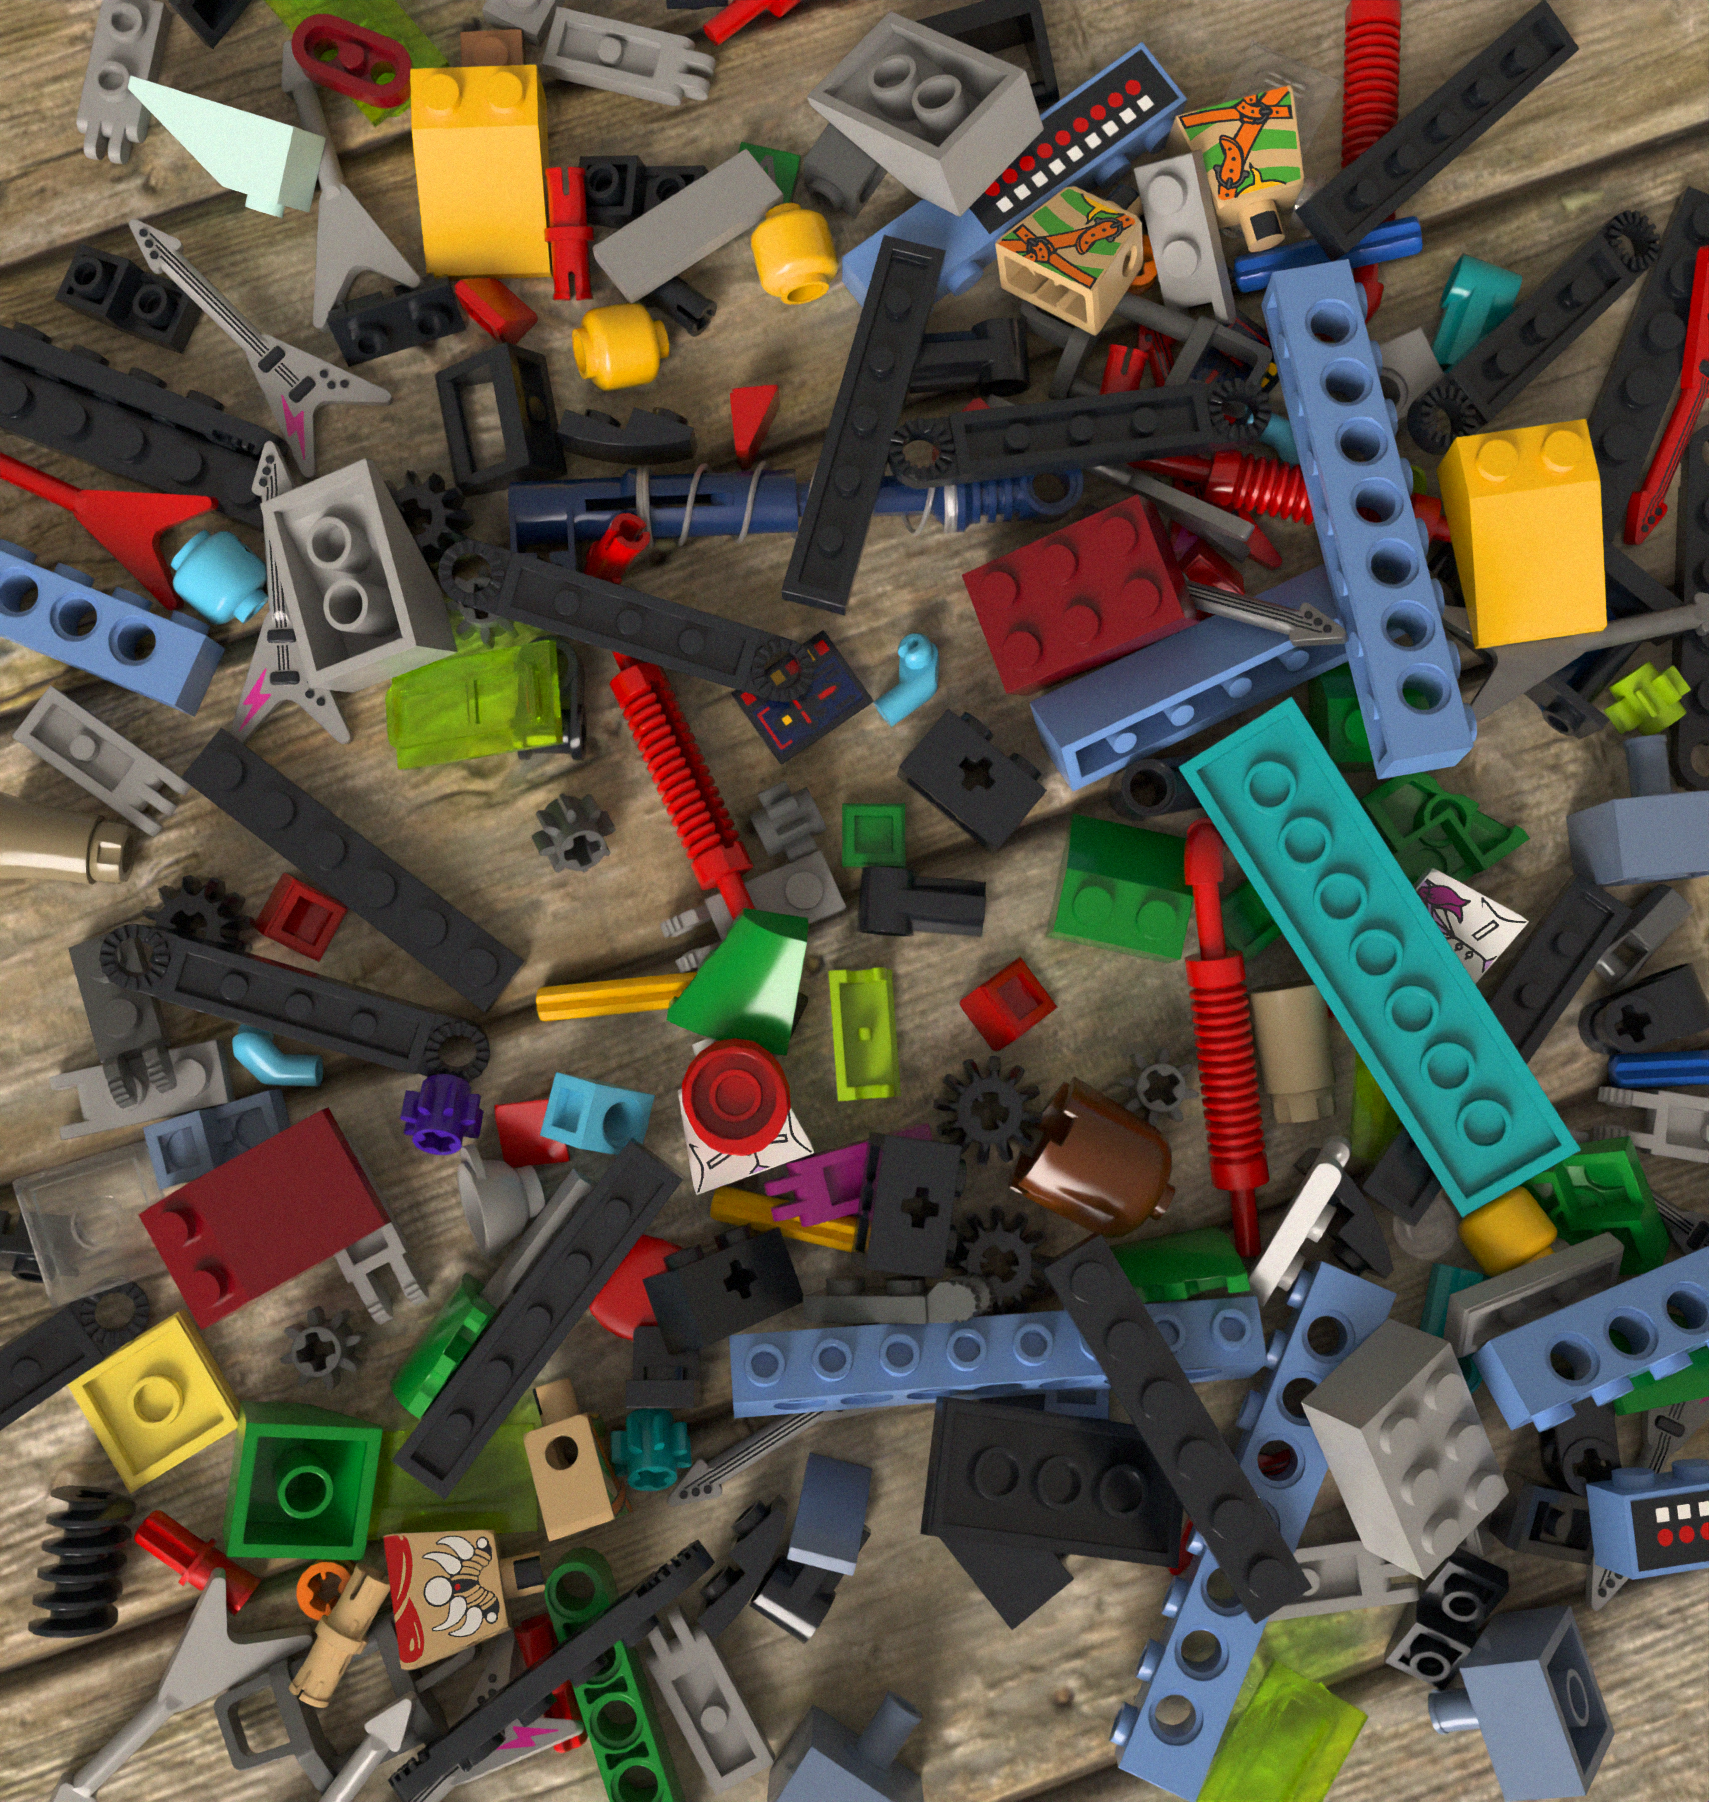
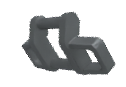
M1126 291L1113 311L1116 315L1185 343L1163 387L1201 382L1195 380V377L1212 346L1250 364L1254 369L1249 380L1253 381L1252 384L1255 386L1258 384L1261 386L1268 373L1272 359L1270 348L1221 325L1218 321L1203 315L1196 320ZM1023 300L1020 307V320L1025 322L1027 331L1064 349L1049 389L1048 398L1061 400L1098 395L1101 385L1084 379L1081 376L1087 359L1107 322L1102 330L1094 336L1077 326L1073 329L1039 312L1037 306ZM1228 401L1221 405L1222 410L1220 413L1234 418H1241L1245 416L1249 407L1239 401Z
M393 1607L375 1615L366 1632L369 1638L368 1644L363 1653L360 1655L356 1653L349 1663L351 1664L380 1650L396 1698H400L409 1691L417 1693V1701L405 1743L398 1752L389 1750L379 1765L423 1743L426 1746L438 1736L444 1735L447 1732L449 1726L444 1712L430 1689L476 1661L482 1653L481 1643L460 1651L454 1658L424 1677L420 1669L411 1671L401 1669ZM308 1655L298 1660L289 1656L269 1667L268 1673L216 1699L214 1711L231 1763L239 1771L252 1769L295 1754L297 1761L323 1796L360 1745L358 1744L338 1754L328 1738L324 1736L315 1707L299 1699L304 1690L301 1689L299 1695H293L290 1692L289 1685L295 1679ZM272 1687L290 1743L255 1753L249 1748L238 1715V1706L242 1701Z

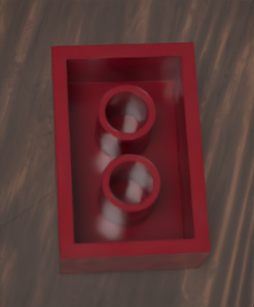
M1138 494L962 574L1006 694L1031 696L1201 623L1156 504Z

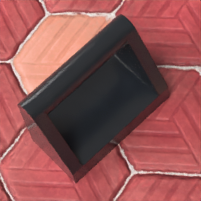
M984 0L916 21L988 54L1025 44L1037 82L1030 84L1037 109L1059 102V90L1043 11L1039 0Z
M505 342L435 374L455 487H458L465 497L507 490L510 482L554 480L568 474L563 446L557 434L559 425L545 355ZM493 382L507 460L478 471L462 388Z

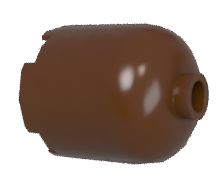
M1073 1077L1070 1084L1064 1081L1043 1108L1042 1122L1034 1123L1033 1127L1042 1131L1043 1134L1031 1157L1022 1151L1019 1152L1009 1177L1008 1187L1093 1233L1099 1232L1106 1238L1124 1237L1138 1229L1148 1217L1155 1221L1159 1220L1168 1209L1175 1194V1186L1168 1183L1172 1172V1150L1166 1136L1150 1123L1080 1079Z

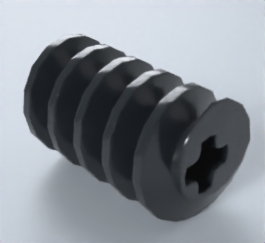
M74 1485L57 1487L51 1490L50 1495L51 1497L68 1502V1509L47 1514L46 1523L63 1529L64 1534L61 1537L42 1541L41 1549L42 1551L59 1556V1563L45 1565L37 1569V1578L54 1583L55 1587L54 1590L34 1594L32 1599L33 1605L50 1610V1617L30 1621L28 1623V1630L35 1635L49 1638H76L98 1634L111 1629L118 1622V1609L112 1603L122 1596L123 1584L115 1576L120 1575L127 1568V1556L119 1549L125 1548L131 1542V1529L123 1523L135 1516L136 1503L126 1496L99 1487Z

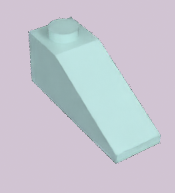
M130 75L128 89L223 187L247 194L245 207L283 218L285 206L310 212L326 137Z

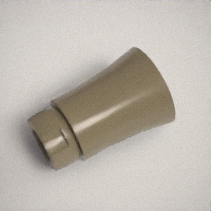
M0 791V879L61 880L91 885L97 881L111 883L128 881L134 866L137 845L135 826L106 820L103 815L70 811L35 803Z
M1296 980L1247 989L1248 992L1243 995L1248 997L1249 1004L1245 1008L1250 1010L1248 1020L1251 1021V1030L1261 1064L1265 1093L1270 1094L1275 1122L1299 1123L1335 1115L1337 1113V1103L1332 1085L1336 1083V1076L1331 1052L1328 1004L1313 980Z

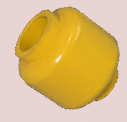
M784 203L773 207L766 213V220L760 223L751 235V250L761 286L768 294L781 298L785 304L798 305L816 300L829 290V283L838 273L839 261L829 224L819 212L802 209L797 203Z
M626 302L590 309L583 316L580 328H575L572 331L573 353L581 377L585 380L591 379L595 386L603 391L610 392L651 383L658 376L660 359L667 358L669 355V341L663 322L661 320L653 321L646 308L637 302L633 304Z
M1517 1186L1472 1211L1460 1221L1457 1227L1459 1238L1483 1271L1490 1277H1496L1555 1253L1550 1246L1557 1237V1229L1531 1193L1522 1186Z

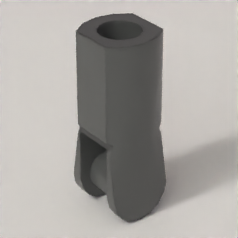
M1658 884L1640 902L1593 969L1607 981L1605 989L1611 994L1618 992L1633 980L1656 950L1693 913V907L1672 887ZM1621 942L1634 953L1626 962L1614 952Z

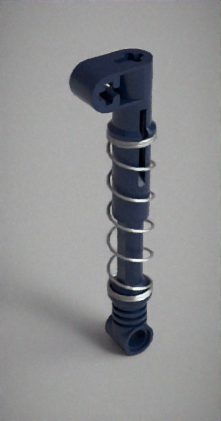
M761 461L755 471L714 472L708 464L704 463L692 474L655 475L647 466L644 469L640 466L639 468H629L622 477L510 482L508 488L511 551L545 561L537 553H526V545L568 543L569 551L549 552L551 563L583 573L582 542L601 540L613 519L622 513L636 515L646 523L647 526L636 537V540L643 532L650 531V542L647 545L650 548L655 545L656 539L672 538L674 543L681 547L687 537L731 535L733 541L741 544L746 534L789 532L796 541L797 534L795 532L799 531L798 520H802L817 465L815 466L812 479L796 480V469L773 470L767 461ZM888 463L886 470L889 476H884L873 517L901 516L905 527L915 536H918L925 528L929 514H933L942 524V529L946 534L949 532L952 534L955 532H965L971 524L980 523L981 515H985L986 523H995L996 515H1001L1002 522H1011L1012 514H1016L1017 521H1032L1048 525L1059 522L1074 508L1082 495L1084 479L1081 469L1044 473L1058 478L1064 488V498L1060 502L1047 503L1039 499L1033 489V479L1042 474L916 489L901 483L891 472ZM703 470H707V471H708V473H701V472H702ZM711 503V506L693 507V504ZM687 504V507L668 508V505ZM661 505L662 508H655V506ZM631 507L624 510L592 511L594 508ZM907 515H923L918 529H913Z

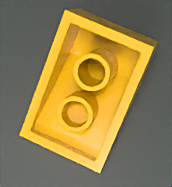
M537 65L410 69L411 127L426 272H434L436 277L448 274L450 281L475 278L515 279L552 277L551 243L544 242V229L550 227L547 177H545V169L549 168L547 99Z
M1586 419L1457 437L1437 467L1436 473L1475 649L1603 631L1607 627L1601 485Z

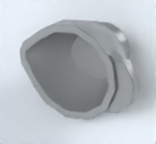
M469 1144L461 1146L460 1151L461 1164H458L457 1172L460 1199L470 1232L486 1262H489L523 1232L529 1218L540 1214L545 1207L544 1194L539 1177L532 1165L514 1169L504 1161L483 1160L475 1145Z

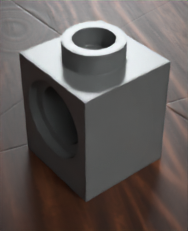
M830 122L804 158V181L810 196L823 208L832 212H838L840 209L854 219L857 218L888 173L886 169Z

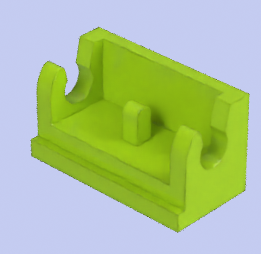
M879 967L860 971H828L838 1101L901 1096L892 969Z

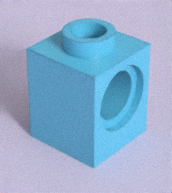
M556 1072L540 1136L583 1150L619 1155L631 1137L643 1145L655 1095L615 1083Z

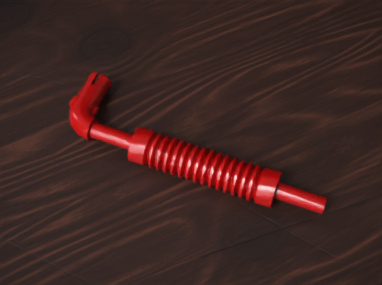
M1351 0L1345 9V35L1347 37L1344 40L1346 47L1344 50V57L1346 58L1344 60V68L1346 71L1343 74L1345 80L1343 83V90L1345 92L1343 94V102L1345 104L1342 107V112L1344 113L1342 117V124L1344 125L1342 127V135L1344 138L1341 141V145L1344 148L1341 150V157L1343 159L1341 161L1342 170L1398 121L1399 54L1401 50L1400 29L1402 17V3L1400 0ZM1396 210L1383 222L1395 220ZM1379 263L1353 268L1354 282H1361L1367 296L1368 310L1365 325L1369 323L1378 311L1384 291V285L1378 282ZM1314 334V336L1320 337L1322 342L1334 341L1332 337L1326 334Z
M1110 344L1098 395L1139 390L1149 353L1133 348L1126 375H1123L1121 370L1127 346ZM1233 449L1213 452L1211 459L1185 455L1126 463L1137 469L1204 484L1202 501L1227 506L1232 501L1235 509H1239L1244 504L1245 510L1251 512L1256 506L1257 514L1262 515L1268 510L1269 517L1274 518L1279 512L1281 520H1286L1291 515L1292 522L1298 523L1302 518L1306 526H1309L1314 521L1301 465L1299 464L1291 468L1290 463L1284 461L1279 466L1278 460L1274 458L1267 464L1265 456H1260L1255 461L1253 453H1248L1243 457L1242 451ZM1418 493L1411 494L1410 500L1415 518L1420 517L1423 519L1428 532L1429 546L1432 539L1452 544L1446 515L1440 514L1441 499ZM1366 507L1356 508L1363 519L1373 523L1382 522L1381 517L1374 510Z
M631 513L617 515L610 523L601 540L594 542L587 550V561L583 574L620 585L622 575L632 564L635 557L650 542V531L643 532L636 540V537L647 526L646 523ZM612 651L621 672L611 680L609 685L620 709L624 710L623 716L625 720L629 721L627 725L630 731H634L632 736L635 742H639L637 747L640 752H643L642 758L644 762L649 763L647 769L650 774H653L651 778L654 784H658L656 789L659 795H663L661 798L664 806H668L666 809L667 814L673 817L671 820L672 825L678 827L676 834L679 838H683L681 845L684 849H688L685 854L688 859L694 860L691 863V867L701 889L708 890L718 887L733 921L743 908L756 910L741 876L753 868L752 861L743 842L736 841L740 835L737 830H732L735 824L732 819H727L730 813L727 808H722L725 802L722 797H718L720 791L718 787L713 786L715 780L713 776H709L710 769L708 765H703L705 758L703 754H699L701 750L699 745L694 743L696 740L694 734L689 733L691 728L689 723L685 722L684 712L680 711L679 701H675L677 697L674 691L670 690L672 686L663 667Z
M1206 815L1205 817L1198 818L1189 826L1187 830L1188 837L1185 842V884L1192 885L1200 946V953L1185 957L1188 985L1193 987L1189 991V998L1195 1000L1190 1003L1191 1010L1196 1012L1192 1015V1022L1197 1024L1193 1027L1195 1035L1199 1036L1195 1039V1046L1200 1048L1196 1051V1056L1201 1060L1197 1063L1198 1070L1202 1071L1199 1075V1081L1204 1084L1200 1087L1201 1094L1205 1095L1202 1098V1105L1206 1107L1203 1110L1204 1118L1208 1119L1205 1122V1130L1209 1131L1206 1134L1207 1142L1211 1143L1208 1145V1153L1213 1155L1209 1158L1212 1186L1221 1190H1229L1236 1251L1241 1257H1253L1260 1255L1262 1251L1254 1188L1267 1184L1270 1178L1267 1154L1262 1151L1266 1148L1265 1140L1261 1139L1264 1137V1129L1260 1127L1263 1124L1262 1116L1258 1115L1262 1110L1261 1105L1257 1103L1260 1101V1094L1256 1092L1259 1088L1258 1081L1254 1080L1257 1077V1070L1253 1068L1256 1064V1059L1254 1056H1251L1255 1051L1254 1045L1249 1044L1253 1040L1252 1033L1248 1032L1252 1025L1251 1021L1246 1020L1250 1016V1010L1245 1008L1249 1004L1248 997L1243 995L1248 991L1247 985L1241 983L1246 979L1243 951L1226 950L1218 882L1224 880L1223 855L1229 847L1209 815Z

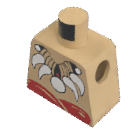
M494 1530L401 1533L383 1536L401 1669L404 1670L420 1669L513 1629L509 1599L544 1592L546 1587L540 1550L502 1559L499 1536Z

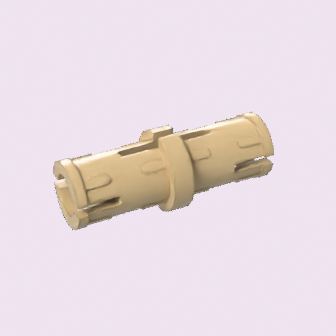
M357 1563L346 1588L331 1614L328 1616L322 1615L315 1628L318 1637L295 1679L289 1685V1690L293 1695H299L301 1689L304 1690L299 1697L301 1701L318 1708L327 1707L338 1682L356 1653L359 1655L363 1653L369 1642L366 1632L390 1591L389 1576H384L383 1580H381L380 1578H382L384 1572L365 1563Z

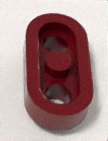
M324 13L307 17L295 29L291 41L292 52L302 72L311 81L382 109L397 107L410 98V69H415L409 53L398 41L340 17ZM326 51H338L337 56L333 60L328 62L320 61L321 56ZM382 74H395L394 79L387 84L380 85L376 83Z

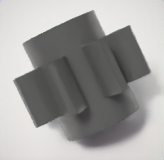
M484 565L480 566L479 577L467 582L460 577H456L454 581L463 591L475 593L483 590L488 585L491 574ZM456 601L445 603L446 610L450 615L465 618L455 631L464 641L471 638L477 632L480 634L483 644L490 650L494 647L495 637L502 636L505 633L513 638L519 636L513 625L514 620L488 613V618L481 619L475 608L462 605Z
M783 781L758 793L763 808L749 814V817L769 858L785 851L791 863L818 851L813 836L826 831L827 828L807 787L791 794L786 781Z
M562 793L559 794V798L549 803L545 810H538L536 812L544 830L536 832L531 837L540 856H548L555 872L559 873L566 867L570 870L582 871L584 873L599 863L603 856L610 855L611 852L603 837L612 834L616 829L607 811L600 810L593 795L587 794L581 800Z
M1168 1048L1158 1049L1155 1054L1154 1064H1148L1139 1053L1132 1054L1130 1059L1136 1070L1132 1073L1131 1077H1118L1115 1079V1083L1128 1087L1130 1099L1124 1102L1122 1106L1129 1111H1135L1138 1108L1146 1110L1144 1120L1154 1127L1158 1123L1159 1112H1166L1173 1121L1182 1122L1184 1118L1178 1106L1184 1098L1193 1099L1199 1096V1093L1195 1090L1186 1088L1184 1076L1190 1073L1193 1066L1191 1063L1181 1064L1176 1067L1169 1065L1170 1055ZM1149 1073L1154 1077L1167 1076L1170 1083L1163 1088V1093L1167 1098L1164 1102L1160 1099L1145 1098L1143 1092L1150 1087V1082L1146 1077Z
M317 1306L307 1312L309 1328L300 1324H292L285 1328V1334L294 1341L291 1352L280 1358V1361L285 1364L294 1363L295 1367L301 1372L297 1385L302 1387L315 1377L322 1376L324 1385L330 1390L340 1385L341 1375L338 1367L355 1372L363 1366L362 1360L353 1354L356 1344L365 1339L367 1333L360 1331L354 1333L351 1327L346 1324L350 1315L349 1310L345 1309L337 1313L332 1319L326 1320L321 1306ZM318 1340L322 1342L332 1340L335 1345V1352L329 1356L326 1353L316 1354L313 1349V1343Z

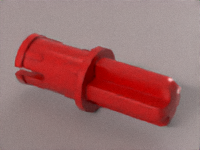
M155 1510L150 1513L133 1537L138 1545L179 1573L182 1577L178 1583L182 1586L188 1582L199 1591H203L211 1572L215 1568H223L226 1572L227 1611L234 1617L262 1581L259 1577L240 1567L229 1559L227 1555L214 1547L217 1540L211 1538L208 1543L204 1542L161 1510Z
M549 1613L530 1617L522 1621L521 1625L516 1626L513 1631L526 1668L559 1644ZM568 1679L552 1691L557 1701L543 1716L544 1718L581 1720L584 1724L572 1683ZM585 1725L580 1735L554 1745V1750L557 1753H565L585 1744L588 1738Z

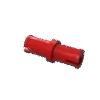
M568 167V195H564L562 168L545 169L550 227L544 229V242L551 243L554 301H571L570 274L575 275L577 301L593 300L588 242H593L595 239L594 228L587 227L584 178L586 176V169L581 167Z

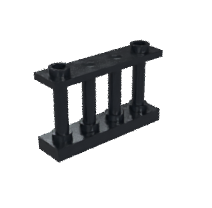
M1603 537L1606 606L1621 618L1686 605ZM1446 542L1427 564L1430 578H1436L1440 582L1445 605L1466 608L1464 598L1445 583L1457 569L1453 546L1451 543ZM1443 626L1493 668V660L1487 651L1482 648L1475 649L1474 643ZM1684 631L1606 647L1572 688L1556 674H1552L1523 694L1544 710L1542 716L1553 729L1566 736L1574 735L1580 740L1602 730L1610 719L1595 708L1592 703L1643 642H1651L1658 647L1682 634Z

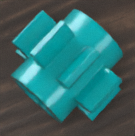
M662 1408L638 1409L626 1417L625 1431H611L610 1433L611 1462L615 1463V1475L617 1477L627 1475L629 1486L636 1490L659 1491L666 1489L676 1482L677 1467L686 1468L692 1465L690 1437L687 1436V1423L677 1422L674 1424V1416L668 1410Z

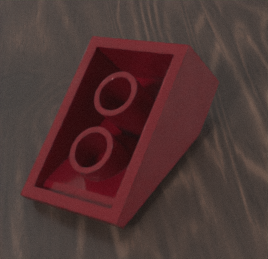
M329 1107L314 1113L191 1181L138 1214L201 1331L247 1309L392 1222Z

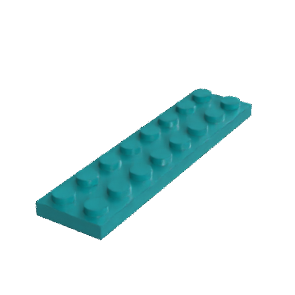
M1292 697L1178 767L1462 1217L1581 1150Z

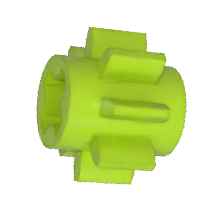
M1649 660L1608 687L1616 700L1603 711L1620 734L1637 728L1642 736L1655 735L1687 713L1679 700L1682 698L1681 696L1692 689L1674 665L1658 672Z

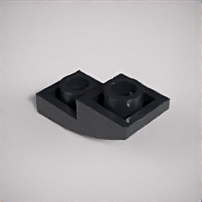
M638 155L580 156L579 167L586 169V176L584 178L587 223L621 229L706 175L709 171L704 165L645 166Z
M79 244L55 297V300L61 305L84 316L180 354H183L202 312V309L174 281L144 272L130 259L83 244Z
M634 407L625 430L620 428L621 423L617 419L606 413L587 409L584 415L565 409L557 430V434L566 452L610 463L629 465L675 463L693 459L698 448L694 428L687 426L688 420L674 411L661 407H654L652 413Z
M1309 1148L1293 1166L1305 1177L1321 1149ZM1343 1169L1342 1178L1327 1202L1338 1209V1212L1332 1217L1325 1230L1336 1242L1329 1250L1356 1276L1359 1277L1366 1271L1369 1274L1386 1279L1394 1271L1381 1227L1364 1196Z
M780 1494L767 1506L760 1499L757 1500L735 1520L731 1528L736 1535L731 1539L728 1554L740 1567L734 1571L727 1564L700 1591V1594L705 1599L700 1604L697 1621L714 1640L728 1627L748 1603L773 1560L782 1536L788 1503Z
M1458 1547L1425 1580H1422L1418 1586L1420 1599L1409 1602L1384 1652L1385 1663L1441 1690H1445L1460 1672L1459 1668L1476 1643V1630L1509 1592L1508 1571Z

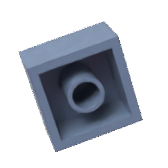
M1667 735L1642 736L1623 741L1631 797L1613 799L1566 816L1573 875L1581 873L1601 888L1708 877L1709 790L1685 793L1672 791L1666 748Z
M1562 1605L1494 1614L1459 1668L1465 1687L1446 1690L1432 1689V1693H1429L1428 1709L1434 1729L1441 1735L1455 1731L1481 1730L1505 1802L1586 1796L1615 1731L1571 1606Z
M887 1691L884 1701L860 1736L812 1704L769 1772L767 1802H924L921 1777L895 1760V1757L916 1724H919L922 1720V1713L904 1697L895 1692Z

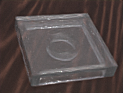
M146 1140L18 1178L12 1182L52 1309L167 1270L163 1259L138 1215L165 1198L163 1189L159 1190Z

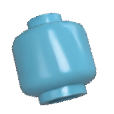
M207 530L199 532L182 547L171 562V567L176 571L173 578L175 592L213 625L227 623L235 617L245 624L268 601V595L262 590L267 583L266 563L235 534L229 531H220L213 535Z

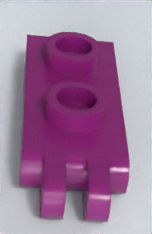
M919 1123L886 1133L933 1140L930 1126L927 1123ZM868 1138L785 1163L788 1175L764 1182L767 1196H774L793 1191L795 1200L771 1207L773 1220L775 1222L799 1216L801 1226L807 1227L857 1213Z

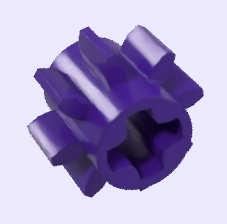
M449 1074L432 1075L422 1081L421 1092L406 1090L400 1119L406 1121L403 1133L405 1135H413L412 1141L414 1145L424 1152L435 1155L456 1153L461 1149L463 1137L478 1139L480 1136L484 1110L479 1108L481 1096L480 1094H471V1086L460 1077Z

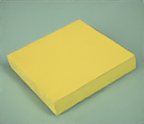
M185 1309L173 1314L105 1357L99 1364L68 1384L69 1389L130 1494L235 1430L238 1426L241 1404Z

